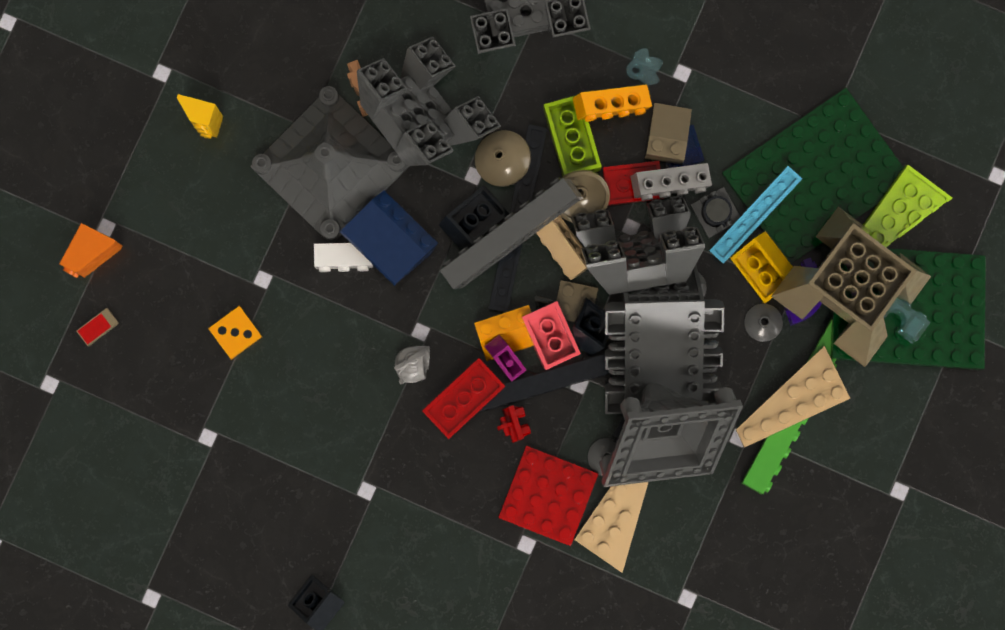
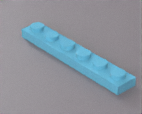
M787 166L709 251L724 264L797 186L802 178Z

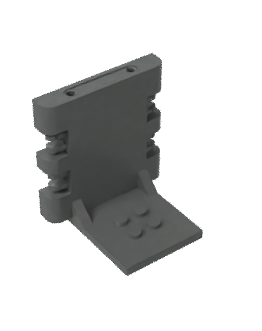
M695 265L687 281L623 292V302H610L605 305V335H609L611 340H624V342L610 343L609 348L605 350V370H609V373L613 375H624L610 377L609 383L605 385V414H622L620 404L627 397L637 398L641 401L642 391L650 383L663 385L679 393L682 397L716 403L714 395L722 387L721 383L717 380L715 374L703 373L715 372L718 367H723V351L718 346L716 340L704 338H714L719 335V332H724L725 308L720 300L704 299L697 265Z

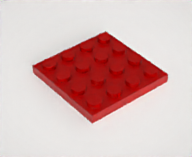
M526 446L499 518L571 546L598 473Z

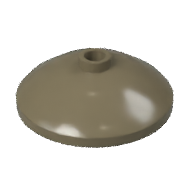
M508 130L496 131L486 136L479 144L475 153V166L479 175L487 183L499 187L510 186L521 180L527 173L531 162V152L527 142L519 134ZM501 152L502 157L497 158V154Z
M576 170L562 177L571 179L578 190H583L580 193L584 197L560 215L562 218L572 222L571 216H576L578 213L587 214L599 209L606 210L610 200V192L606 181L599 174L589 170Z

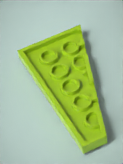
M905 165L863 225L869 229L871 237L883 246L888 247L894 240L911 230L929 214L950 201L952 197L911 166Z

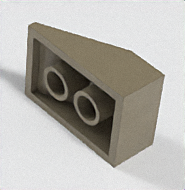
M654 103L645 159L679 165L683 164L692 109Z

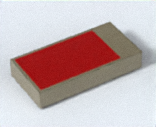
M106 308L76 330V332L89 347L117 326L119 322L110 310Z

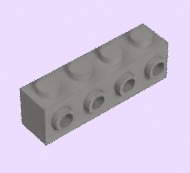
M708 163L636 172L631 176L634 198H641L642 201L653 199V196L658 195L659 198L670 197L673 193H677V196L689 194L688 191H695V194L706 192L708 187L712 186Z

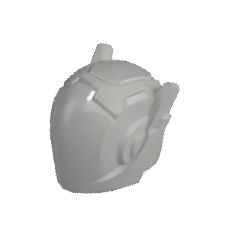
M409 346L398 352L395 357L394 369L400 378V384L405 382L414 383L426 379L430 361L429 346Z

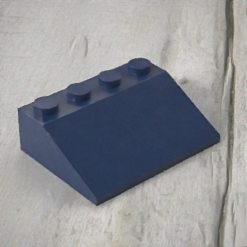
M384 190L372 199L340 231L394 286L431 255L438 244Z

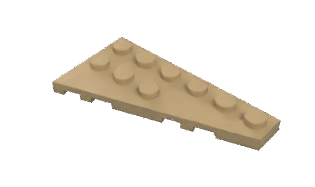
M825 346L736 429L744 448L850 399Z
M648 482L611 486L574 539L622 573Z

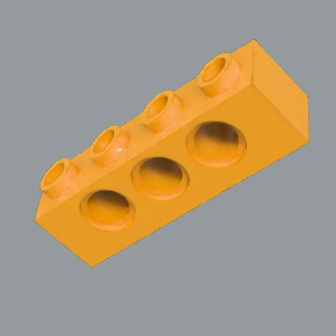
M647 85L581 92L573 98L577 119H585L586 122L594 121L599 117H602V120H606L614 115H618L619 118L629 116L630 113L642 115L646 113L647 109L652 107Z

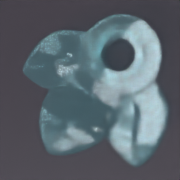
M644 48L634 54V59L628 64L626 71L630 78L639 79L645 85H654L660 81L655 73L661 68L663 61L655 57H649L648 49ZM636 67L639 69V72L634 73L632 69Z

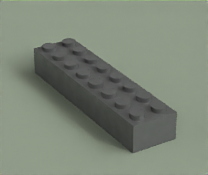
M560 177L550 183L552 187L539 191L535 195L536 199L523 203L519 207L521 210L514 214L512 212L504 218V223L494 225L488 230L490 232L488 235L478 237L473 241L474 245L472 247L462 249L458 253L459 257L446 261L443 264L444 268L440 271L453 289L465 287L584 198L571 179H560Z

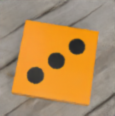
M240 306L208 328L231 360L262 338Z

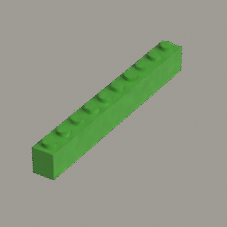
M832 317L808 361L824 346L831 358ZM831 359L836 368L837 364L835 362L837 359ZM809 418L766 437L741 484L759 494L768 493L773 484L771 482L773 475H778L782 468V465H780L782 459H786L791 452V448H789L791 442H796L801 433L798 429L801 424L805 425Z

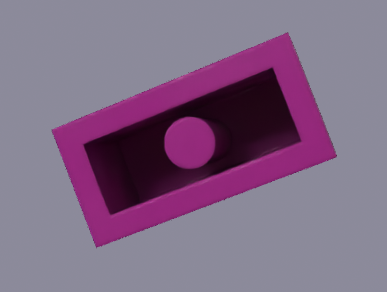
M500 335L484 346L511 382L526 371V368Z

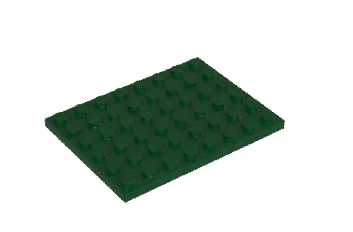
M845 88L722 172V175L746 209L759 198L787 166L802 178L797 186L759 225L761 230L768 233L790 264H792L822 243V241L816 238V235L837 207H840L854 219L859 218L880 202L904 167L847 88Z
M887 248L897 256L901 253L931 277L909 307L896 298L883 316L888 336L869 362L976 370L985 369L986 256ZM868 261V265L874 268V264ZM841 264V269L847 271V267ZM856 276L857 281L863 283V279L860 276ZM872 288L873 293L879 295L878 290ZM845 291V295L852 299L851 293ZM833 311L831 359L856 361L833 344L848 324L847 321Z

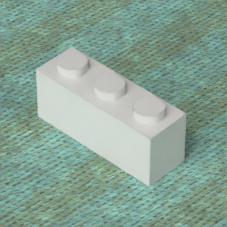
M351 243L314 244V267L319 269V272H331V269H338L339 272H348L350 268H357V271H369V268H373V264Z

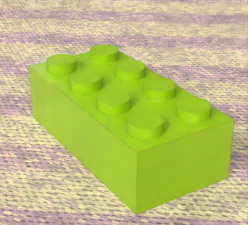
M575 96L544 104L543 107L562 176L576 170L598 172L601 171L602 167L589 122H586L585 119H577L573 103Z

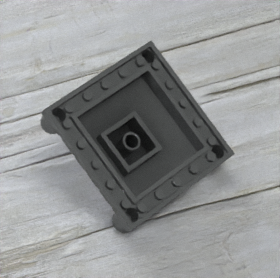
M326 86L321 89L319 98L263 154H258L253 158L250 167L329 243H335L342 236L340 231L372 199L383 190L386 191L409 166L405 165L390 143L338 94L335 88Z
M650 383L643 389L641 401L633 397L625 398L620 404L625 422L612 455L604 456L599 462L603 475V487L713 474L742 410L741 400H737L733 389L721 387L714 395L716 403H708V401L682 397V395L674 390L655 383Z

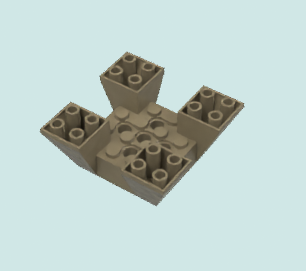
M837 207L816 235V238L832 249L819 268L793 266L771 297L802 320L819 301L848 322L833 344L866 367L888 336L883 316L896 298L909 307L931 276L901 253L898 256L871 237L868 228L840 207ZM868 261L874 264V268L868 265ZM844 264L847 267V271H843L840 265ZM856 276H860L863 279V283H859ZM872 288H876L879 295H875ZM845 291L851 293L852 299L845 295Z

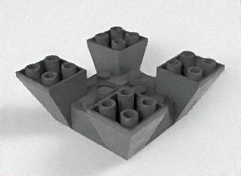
M484 0L486 13L470 16L478 54L516 46L514 37L548 30L552 37L555 38L591 30L584 0H507L506 2ZM527 10L531 14L529 16H523L521 12Z
M434 37L408 47L400 78L384 58L356 71L360 105L406 166L428 165L454 151L451 147L452 145L477 140L501 127L479 96L451 110L436 90L434 85L454 69L455 64Z
M672 196L666 200L655 199L646 203L651 231H641L634 235L623 234L616 238L614 223L609 210L599 209L593 213H578L576 216H571L576 235L584 245L581 251L586 267L609 295L687 281L705 248V243L698 227H687L691 213L684 196Z

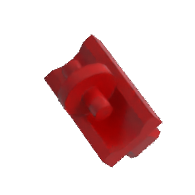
M513 405L502 410L504 417L500 418L502 425L498 426L497 430H504L505 436L510 435L512 443L524 439L525 436L531 433L528 424L521 426L518 419L525 417L523 407H514Z

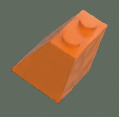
M81 223L59 264L64 267L63 271L76 278L79 275L85 278L120 251L123 246L116 240Z

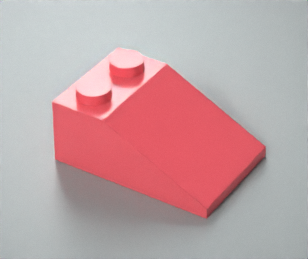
M557 301L522 317L543 369L547 370L581 354Z

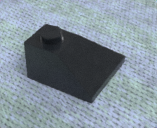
M584 298L573 326V333L577 346L590 356L605 348L609 335H605V311L588 298Z

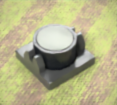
M724 187L711 192L707 196L705 195L690 205L708 239L732 227L740 218Z

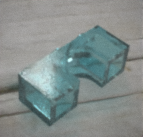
M896 298L883 316L886 318L889 313L897 314L901 319V326L897 333L912 344L918 341L930 324V321L927 320L923 313L916 312L908 302Z

